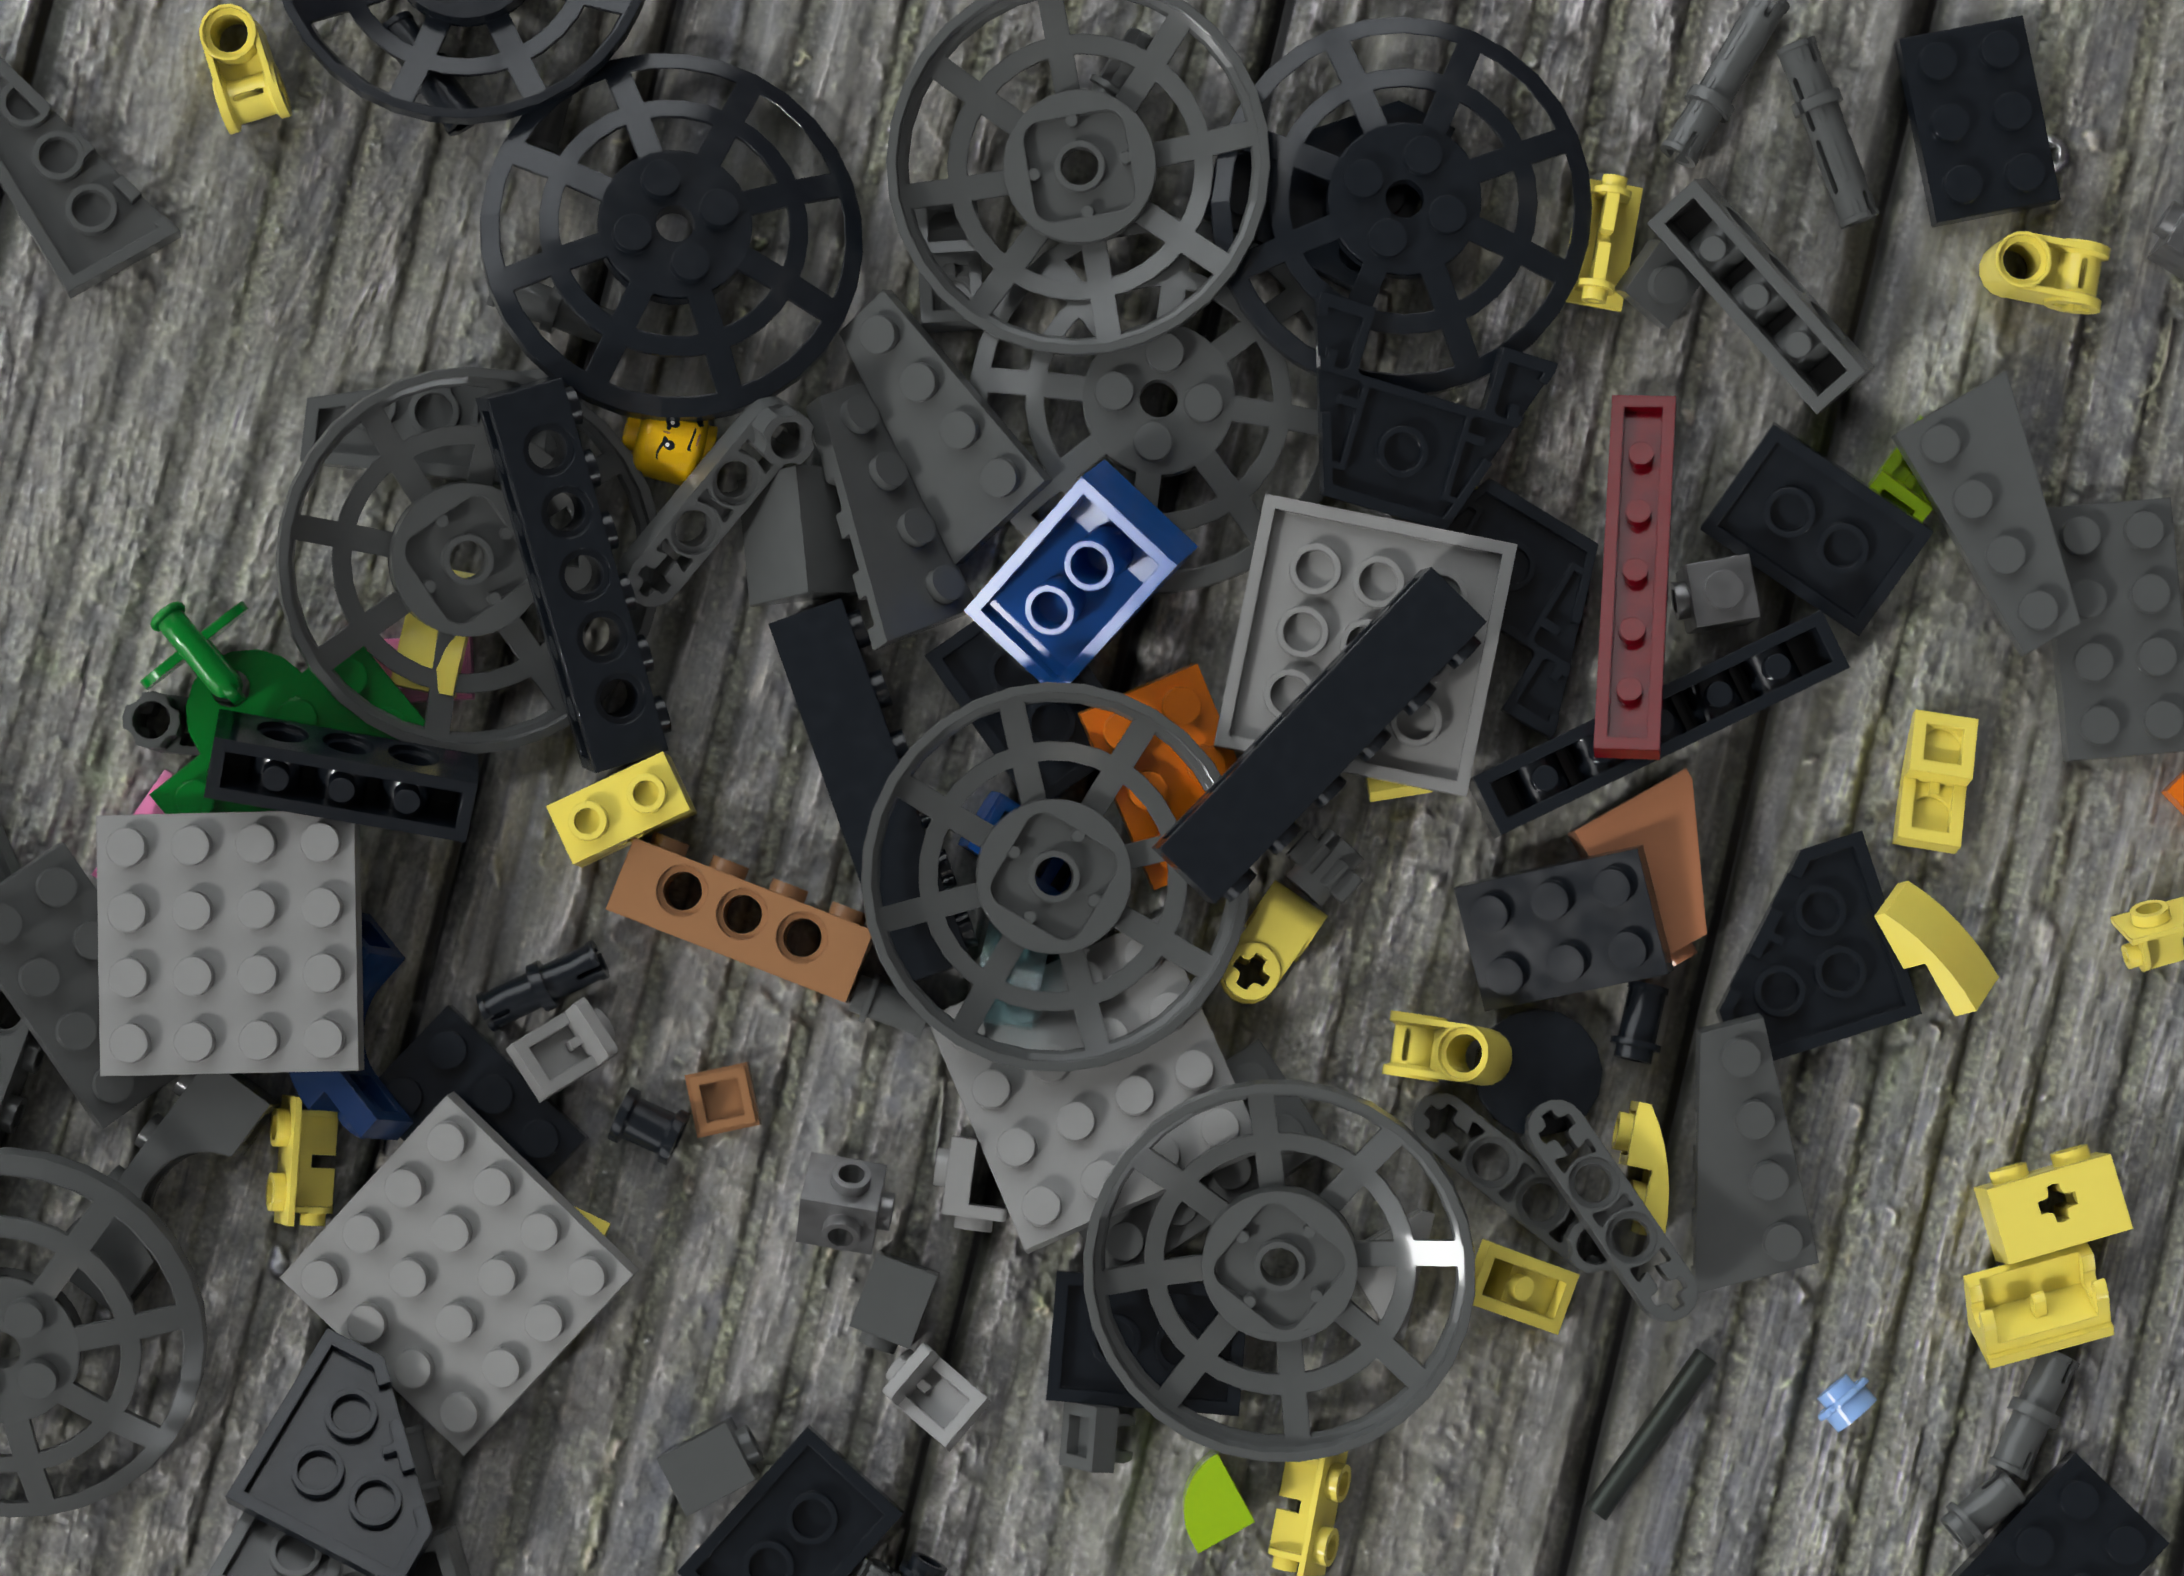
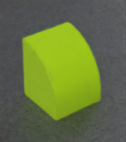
M1213 1449L1210 1450L1196 1463L1190 1472L1183 1492L1185 1525L1198 1554L1255 1523L1248 1505L1219 1452Z

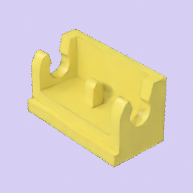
M2088 1242L2014 1264H2004L1963 1276L1968 1325L1990 1369L2114 1335L2107 1283L2105 1278L2098 1280L2096 1278L2094 1254Z

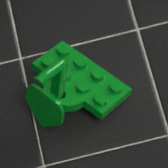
M179 601L172 602L163 607L151 620V628L157 632L161 631L177 652L140 681L144 688L149 690L184 663H187L197 675L186 704L188 732L200 754L149 794L165 814L279 811L204 798L219 709L388 739H398L363 722L335 700L310 671L309 667L301 672L282 656L259 649L232 651L223 655L212 641L249 610L243 601L228 610L202 632L197 629L184 613L185 605ZM364 646L334 668L347 685L374 706L405 722L424 726L425 720ZM237 671L243 673L249 681L250 692L248 698L242 692L243 680ZM213 694L216 697L229 699L234 705L238 706H223L216 701Z

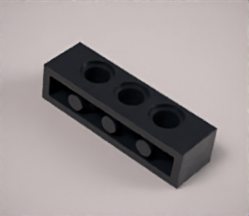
M219 709L204 798L466 843L478 786V754Z

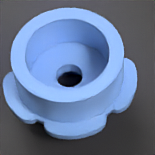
M1844 1374L1817 1397L1824 1406L1818 1414L1820 1422L1827 1419L1839 1433L1858 1419L1877 1401L1876 1397L1865 1386L1869 1380L1866 1377H1862L1853 1382L1847 1374Z

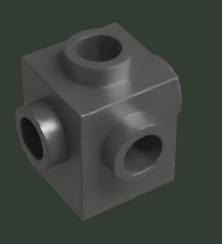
M811 1152L800 1198L796 1242L828 1247L839 1251L872 1255L877 1229L889 1231L893 1216L896 1193L884 1191L888 1165Z

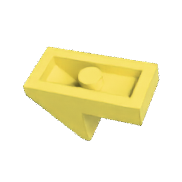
M1482 1239L1475 1258V1297L1473 1306L1558 1335L1580 1274L1487 1239Z

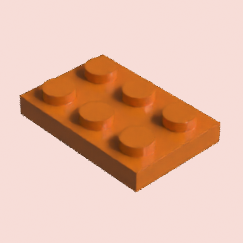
M1192 663L1123 693L1156 709L1187 732L1213 761L1220 775L1237 760L1234 750L1214 746L1220 716L1197 663ZM1094 707L1077 713L1091 747L1101 749L1109 754L1113 752L1132 722L1116 713ZM1154 735L1135 764L1134 769L1144 775L1163 796L1176 821H1178L1205 791L1194 772L1176 752ZM1122 785L1114 801L1131 842L1160 836L1158 828L1147 808L1130 789ZM1166 861L1142 867L1151 889L1157 890L1167 885L1168 868Z

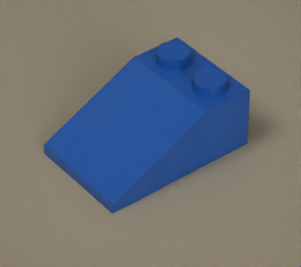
M1104 459L1080 477L964 611L1040 683H1072L1161 589L1198 546Z

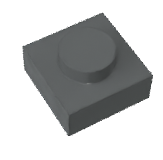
M1650 238L1617 283L1615 291L1655 326L1669 329L1701 284L1662 240Z

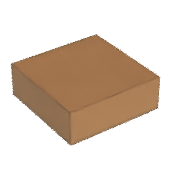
M749 1062L684 1075L697 1138L762 1124Z

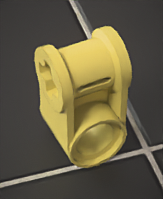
M222 4L210 9L202 18L199 35L213 79L212 86L215 99L230 135L241 132L243 124L278 114L282 119L292 116L290 100L281 74L274 62L267 36L262 26L246 10L237 5ZM237 24L247 27L248 36L245 44L240 49L234 52L221 51L220 38L226 28Z
M2017 231L2004 237L1983 254L1979 264V276L1984 287L1990 293L2001 298L2040 304L2065 313L2097 314L2100 313L2102 301L2096 297L2102 262L2109 260L2111 248L2089 240L2063 239L2029 231ZM2005 251L2016 252L2024 259L2027 265L2025 279L2015 278L2006 271L2003 263Z
M1275 880L1243 926L1246 929L1241 934L1236 950L1220 980L1224 992L1233 1001L1240 1004H1256L1263 1001L1276 988L1293 961L1295 963L1298 961L1328 915ZM1254 958L1263 965L1259 975L1266 983L1264 986L1252 983L1246 990L1236 983L1240 972L1233 965L1236 961L1247 965Z
M1392 1010L1390 1012L1389 1020L1395 1024L1390 1062L1383 1064L1382 1074L1439 1082L1440 1079L1485 1086L1501 1081L1510 1070L1512 1049L1508 1040L1498 1031L1469 1024L1448 1022L1446 1018ZM1477 1039L1482 1048V1057L1477 1067L1470 1070L1466 1063V1052L1468 1046Z

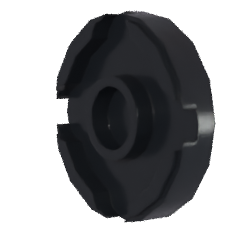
M1530 1009L1510 1014L1490 1028L1500 1032L1508 1040L1512 1049L1510 1070L1501 1081L1493 1085H1475L1480 1101L1493 1120L1515 1133L1524 1134L1526 1123L1524 1118L1532 1109L1549 1100L1567 1101L1573 1104L1586 1117L1599 1095L1603 1069L1597 1046L1582 1025L1560 1012ZM1480 1045L1476 1050L1474 1069L1480 1063L1482 1057ZM1550 1114L1542 1116L1546 1127L1539 1133L1540 1137L1567 1130L1566 1124L1561 1118L1555 1120Z

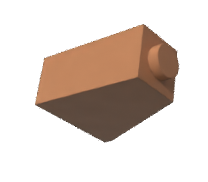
M1687 768L1567 834L1581 858L1638 845L1644 846L1673 967L1697 954L1698 952L1692 942L1707 934L1693 779Z

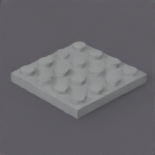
M1265 493L1214 746L1244 752L1420 570L1432 567L1487 621L1475 634L1481 641V644L1456 669H1453L1447 663L1430 680L1437 688L1433 695L1410 716L1402 709L1385 727L1392 734L1386 744L1366 762L1357 756L1343 773L1467 797L1518 544Z
M285 811L96 816L100 1076L364 1070L360 824Z
M1159 915V916H1157V917H1155V918H1153V919H1151V920L1154 921V922H1156V923H1158L1159 918H1160L1161 915ZM1120 932L1084 948L1093 984L1104 980L1122 969L1140 952L1144 945ZM1161 956L1155 966L1137 983L1115 997L1100 1002L1099 1006L1109 1041L1131 1033L1161 1014L1191 983L1186 971ZM1060 959L1008 981L1012 985L1035 991L1060 992L1068 990ZM995 999L977 1033L994 1041L1026 1049L1064 1051L1084 1047L1074 1010L1061 1012L1035 1011ZM964 1001L943 1011L955 1019ZM1202 1007L1172 1034L1138 1054L1105 1066L1069 1072L1025 1070L992 1062L957 1046L930 1026L1027 1254L1088 1228L1092 1210L1106 1177L1127 1146L1154 1120L1185 1100L1220 1086L1235 1084ZM1243 1100L1222 1104L1193 1116L1167 1133L1152 1149L1184 1169L1193 1159L1213 1146L1241 1135L1252 1134L1250 1115ZM1255 1153L1245 1154L1227 1161L1205 1176L1253 1156ZM1134 1169L1122 1188L1111 1217L1163 1195L1165 1189Z
M453 1091L444 1097L279 1278L336 1333L383 1356L390 1379L392 1380V1387L464 1456L485 1436L640 1269Z

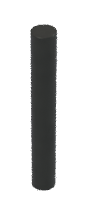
M1697 1348L1693 1351L1585 1506L1607 1521L1717 1363Z

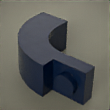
M362 913L364 1025L368 1008L375 994L406 959L368 913ZM365 1043L364 1070L289 1072L292 1083L308 1110L338 1112V1119L350 1133L359 1138L398 1140L414 1123L372 1069L366 1054Z

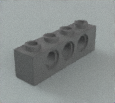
M1707 178L1694 179L1647 222L1652 230L1816 414L1826 410L1875 367Z

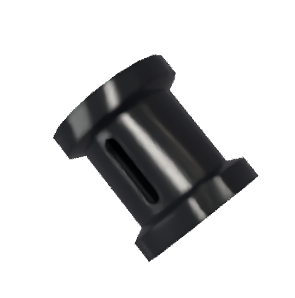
M631 1087L616 1114L608 1139L616 1143L622 1139L630 1141L656 1153L657 1161L668 1165L684 1134L691 1113L682 1109L677 1113L666 1110L641 1098V1091Z

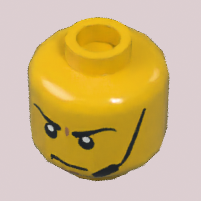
M627 417L621 441L628 450L632 451L634 465L637 470L642 472L644 477L681 486L715 445L718 427L709 425V420L700 422L659 421Z

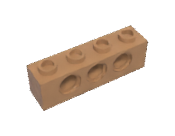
M657 832L653 833L650 843L633 838L606 910L839 1001L850 1003L873 944L868 928L864 927L866 922L865 913L832 901L828 913L804 904L808 891L775 878L772 879L769 889L745 881L749 868L713 855L709 866L688 859L685 856L690 845ZM693 874L701 883V898L694 907L687 910H679L674 907L669 899L670 884L679 875ZM741 897L754 898L759 903L762 911L759 925L748 933L736 932L728 921V910L731 904ZM800 920H812L818 925L822 934L821 944L817 951L806 957L795 955L787 944L789 929Z

